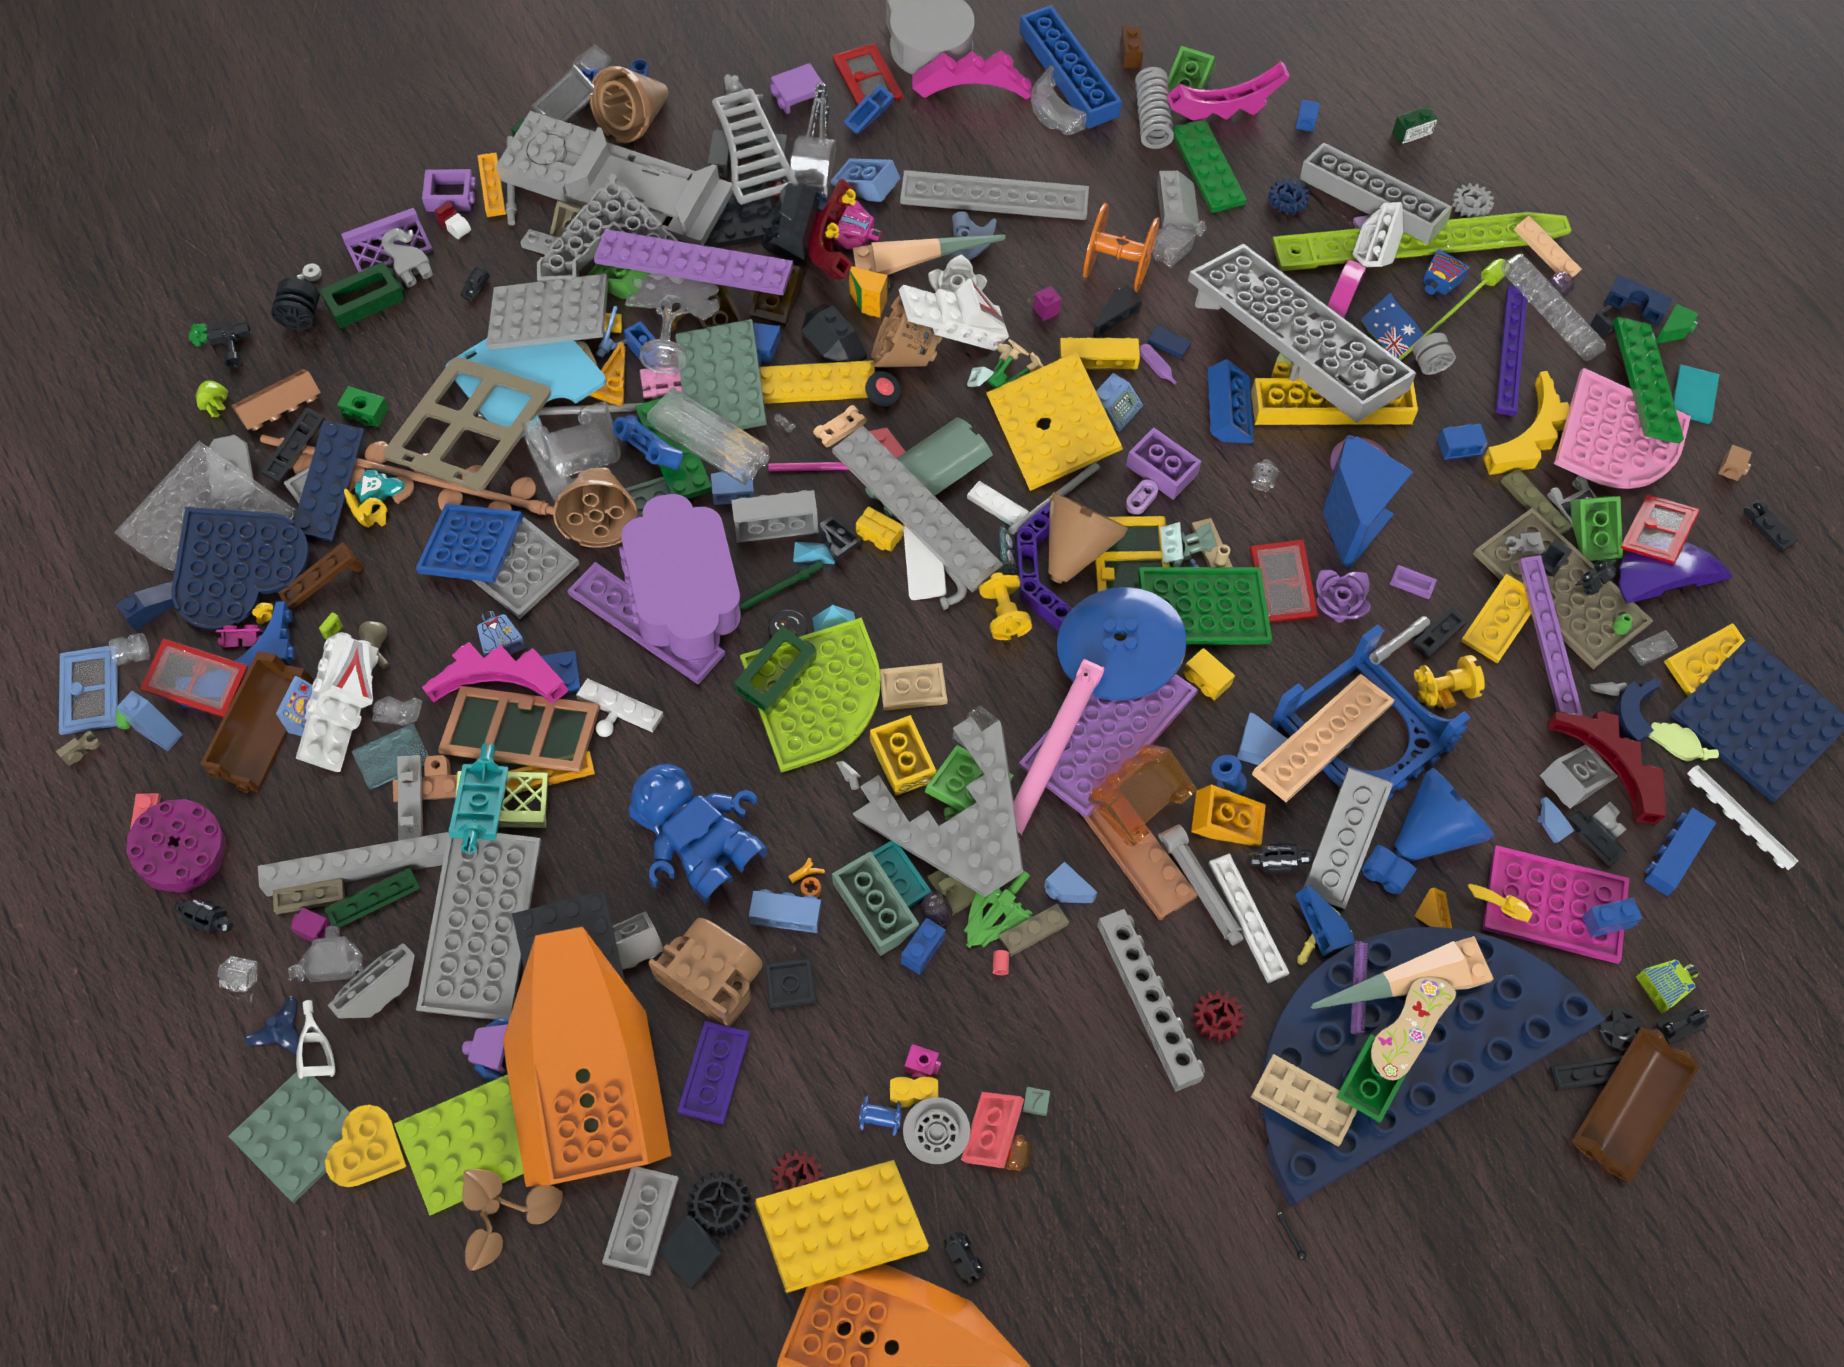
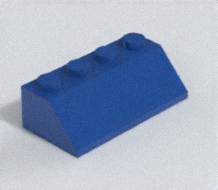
M1226 359L1208 368L1210 432L1222 442L1252 443L1254 442L1250 376Z

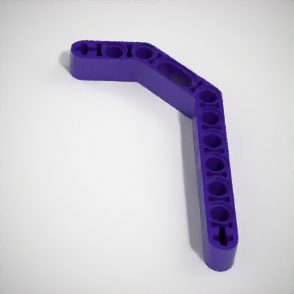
M1049 502L1017 532L1016 556L1020 579L1019 597L1022 602L1059 631L1062 622L1072 608L1039 582L1037 545L1049 535ZM1023 557H1030L1032 559L1033 572L1030 574L1025 573L1022 569Z

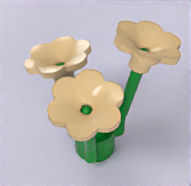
M1011 339L1008 341L1012 344L1013 349L1007 344L998 343L997 350L1002 353L999 357L1000 361L995 367L993 375L987 381L996 389L1022 377L1028 372L1031 373L1035 369L1038 370L1044 367L1039 357L1035 356L1033 352L1030 353L1032 363L1027 365L1026 369L1006 381L1007 375L1003 371L1012 359L1017 360L1019 353L1027 356L1029 353Z

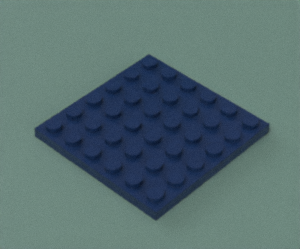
M1751 637L1669 715L1682 727L1691 729L1699 741L1710 750L1717 749L1720 759L1773 803L1844 732V713Z

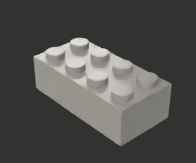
M802 490L795 493H780L770 496L760 495L753 498L742 497L731 500L737 543L818 533L814 490Z

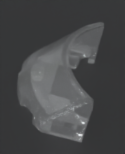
M1050 65L1032 88L1031 107L1034 114L1046 127L1051 130L1053 128L1059 129L1065 135H1071L1084 130L1087 114L1067 105L1058 97L1053 89L1055 86L1053 78L1054 67Z

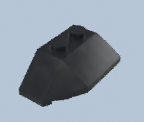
M822 304L806 313L801 333L824 359L838 363L862 361L867 358V354L855 329L833 305Z

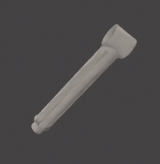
M1178 824L1158 834L1161 846L1166 853L1173 854L1223 934L1224 940L1228 939L1232 946L1241 942L1244 939L1240 933L1242 928L1236 923L1189 848V839L1184 828Z

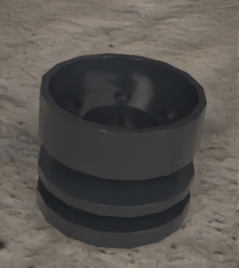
M298 278L281 280L278 284L271 309L272 318L286 328L293 330L308 329L312 326L320 296L318 289L311 283Z

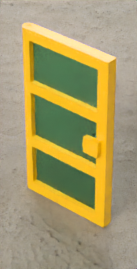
M1164 516L1108 517L1126 526L1128 530L1122 539L1095 559L1097 592L1120 587L1140 589L1137 572L1139 567H1170V562L1163 563L1160 527L1166 526ZM1118 635L1115 639H1126V636Z

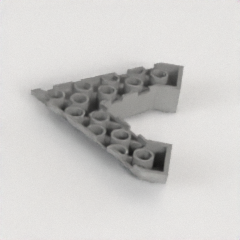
M611 173L608 181L603 187L600 186L590 198V202L579 211L566 227V231L562 236L558 237L549 247L547 254L539 259L537 262V281L547 283L557 279L563 281L579 277V271L594 258L605 229L673 241L678 240ZM654 273L656 285H676L685 280L684 278Z

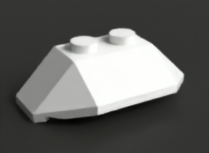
M1402 202L1383 203L1379 207L1380 209L1363 223L1353 252V257L1362 266L1382 267L1393 263L1403 234Z

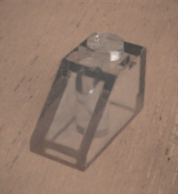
M595 44L575 58L571 68L576 65L579 70H602L611 67L610 62L612 58Z

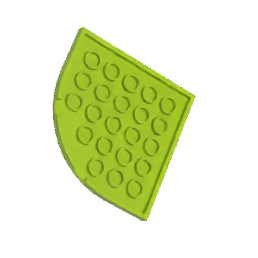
M862 618L800 636L799 638L804 642L809 641L815 646L816 660L770 715H767L758 708L781 773L823 760L842 751L862 734L871 721L879 700L880 670ZM783 642L750 681V684L760 692L767 693L800 654V651L787 642ZM762 649L740 655L744 670Z

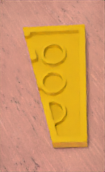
M1732 623L1664 662L1688 697L1745 640Z

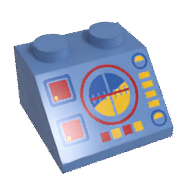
M294 676L276 715L288 733L302 736L307 719H304L306 706L313 690L310 683L297 676Z

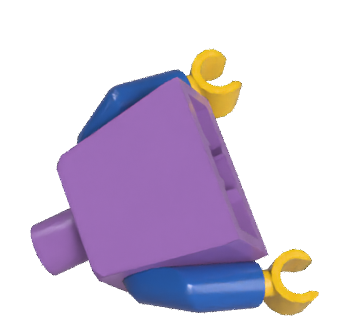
M499 1018L484 1028H478L473 1041L466 1040L463 1043L462 1051L464 1054L469 1055L468 1061L475 1065V1071L488 1082L508 1075L503 1038L509 1019Z

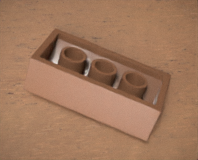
M302 369L231 406L247 430L252 429L254 431L261 428L264 421L268 419L274 421L281 417L280 413L286 410L292 412L300 407L299 404L305 400L309 403L317 399V394L321 392L309 371Z

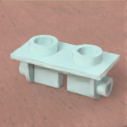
M1180 522L1160 527L1163 563L1171 562L1174 567L1181 566L1183 562Z

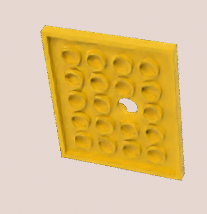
M1077 352L987 392V396L1030 491L1123 450ZM1042 418H1049L1052 421L1050 427L1046 430L1037 428V422Z

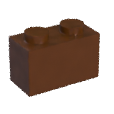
M1123 26L1120 41L1123 68H1141L1144 53L1141 26Z

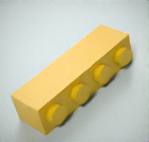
M1060 338L1059 359L1077 352L1085 369H1138L1140 359L1139 339Z

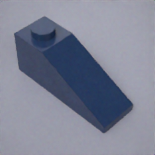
M173 581L135 592L116 604V607L135 631L175 606L172 599Z

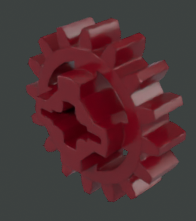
M1217 990L1215 996H1213L1209 991L1206 994V999L1201 996L1198 1000L1200 1004H1196L1194 1010L1197 1012L1192 1017L1198 1020L1194 1026L1195 1028H1202L1200 1035L1209 1034L1208 1040H1211L1214 1036L1217 1042H1220L1222 1037L1229 1041L1231 1034L1236 1036L1239 1032L1238 1029H1241L1243 1023L1239 1021L1244 1018V1014L1239 1013L1242 1005H1235L1237 998L1234 997L1230 1000L1228 992L1221 996L1220 991ZM1221 1009V1019L1216 1023V1015ZM1222 1027L1227 1028V1029H1224V1030H1218L1219 1028H1222Z
M794 1150L792 1157L787 1152L783 1155L784 1160L779 1158L776 1161L779 1167H773L771 1172L776 1174V1176L772 1177L770 1181L777 1183V1186L773 1189L774 1192L779 1190L782 1192L818 1182L824 1176V1173H818V1169L822 1165L821 1163L816 1165L813 1163L816 1158L815 1156L808 1159L807 1151H804L799 1156L798 1151ZM797 1162L795 1167L785 1168L787 1164ZM806 1167L810 1169L812 1175L809 1174ZM799 1170V1178L801 1180L796 1184V1177L794 1175ZM782 1180L786 1182L788 1189L785 1187Z

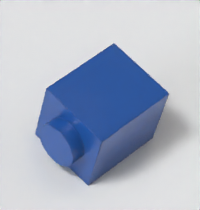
M1302 100L1295 129L1313 132L1320 103Z

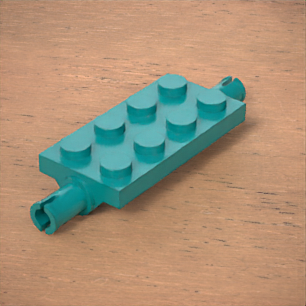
M487 743L481 746L480 757L472 765L463 764L449 828V838H463L461 850L467 854L469 846H471L470 854L476 851L477 839L496 840L508 778V767L498 766L494 762L493 757L496 747L489 743L488 750H486Z

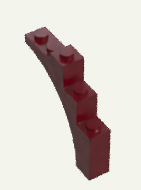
M1601 711L1596 712L1592 718L1586 715H1571L1567 712H1555L1547 721V729L1564 733L1583 742L1595 750L1614 769L1628 792L1635 821L1656 825L1666 816L1663 769L1656 768L1653 765H1642L1641 742L1633 741L1630 738H1619L1618 715Z

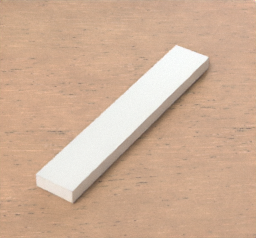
M1230 853L1209 861V866L1239 927L1242 928L1241 931L1267 983L1288 976L1289 971Z

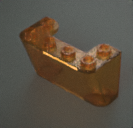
M1148 744L1142 746L1133 758L1123 762L1122 767L1117 772L1107 776L1106 781L1101 786L1094 788L1090 792L1089 802L1129 846L1134 847L1150 833L1148 829L1142 828V826L1170 801L1182 804L1197 791V788L1170 748L1155 745L1149 746Z

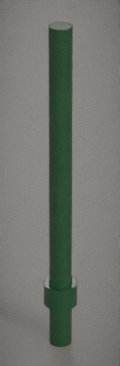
M818 561L807 568L804 566L790 577L740 602V612L800 580L804 581L810 578L811 574L824 568L822 562Z

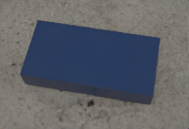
M1156 326L1147 342L1180 359L1184 357L1191 346V341L1159 326Z

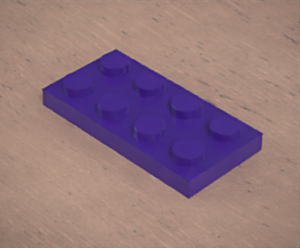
M707 1021L704 1022L677 1110L678 1114L724 1125L750 1038V1032Z

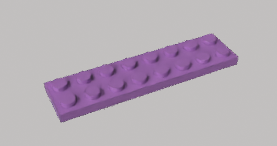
M596 562L568 590V594L696 684H699L725 656V650L718 646L716 651L710 656L686 660L676 656L669 645L654 646L647 643L641 636L639 625H634L632 608L630 607L628 589L625 582Z

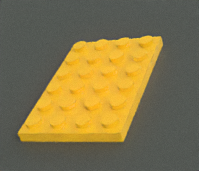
M894 1160L756 1199L755 1204L786 1293L926 1251L929 1246Z

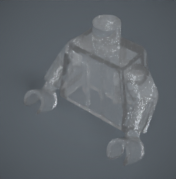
M1199 221L1194 226L1187 228L1168 223L1161 230L1158 228L1152 252L1155 261H1162L1171 269L1193 249L1196 235L1200 237L1203 235V231L1207 230L1205 222Z
M328 926L325 928V938L314 939L311 947L306 950L297 965L289 967V980L298 976L299 981H303L304 974L311 982L353 979L356 976L357 970H359L360 974L364 972L362 968L363 955L358 947L351 943L347 937H339V927Z

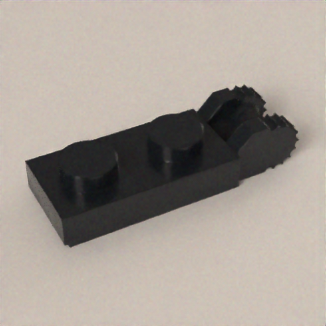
M1762 500L1753 502V507L1748 505L1744 508V513L1752 522V525L1779 553L1798 541L1771 511H1768V506Z

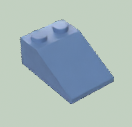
M849 158L830 182L836 186L839 179H844L856 189V196L866 201L882 202L900 180V176L893 160Z

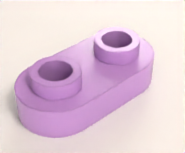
M1152 480L1141 481L1127 498V511L1134 515L1142 514L1156 498L1158 485Z

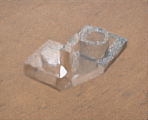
M387 696L374 704L372 721L408 725L418 720L422 700L413 698L403 703Z

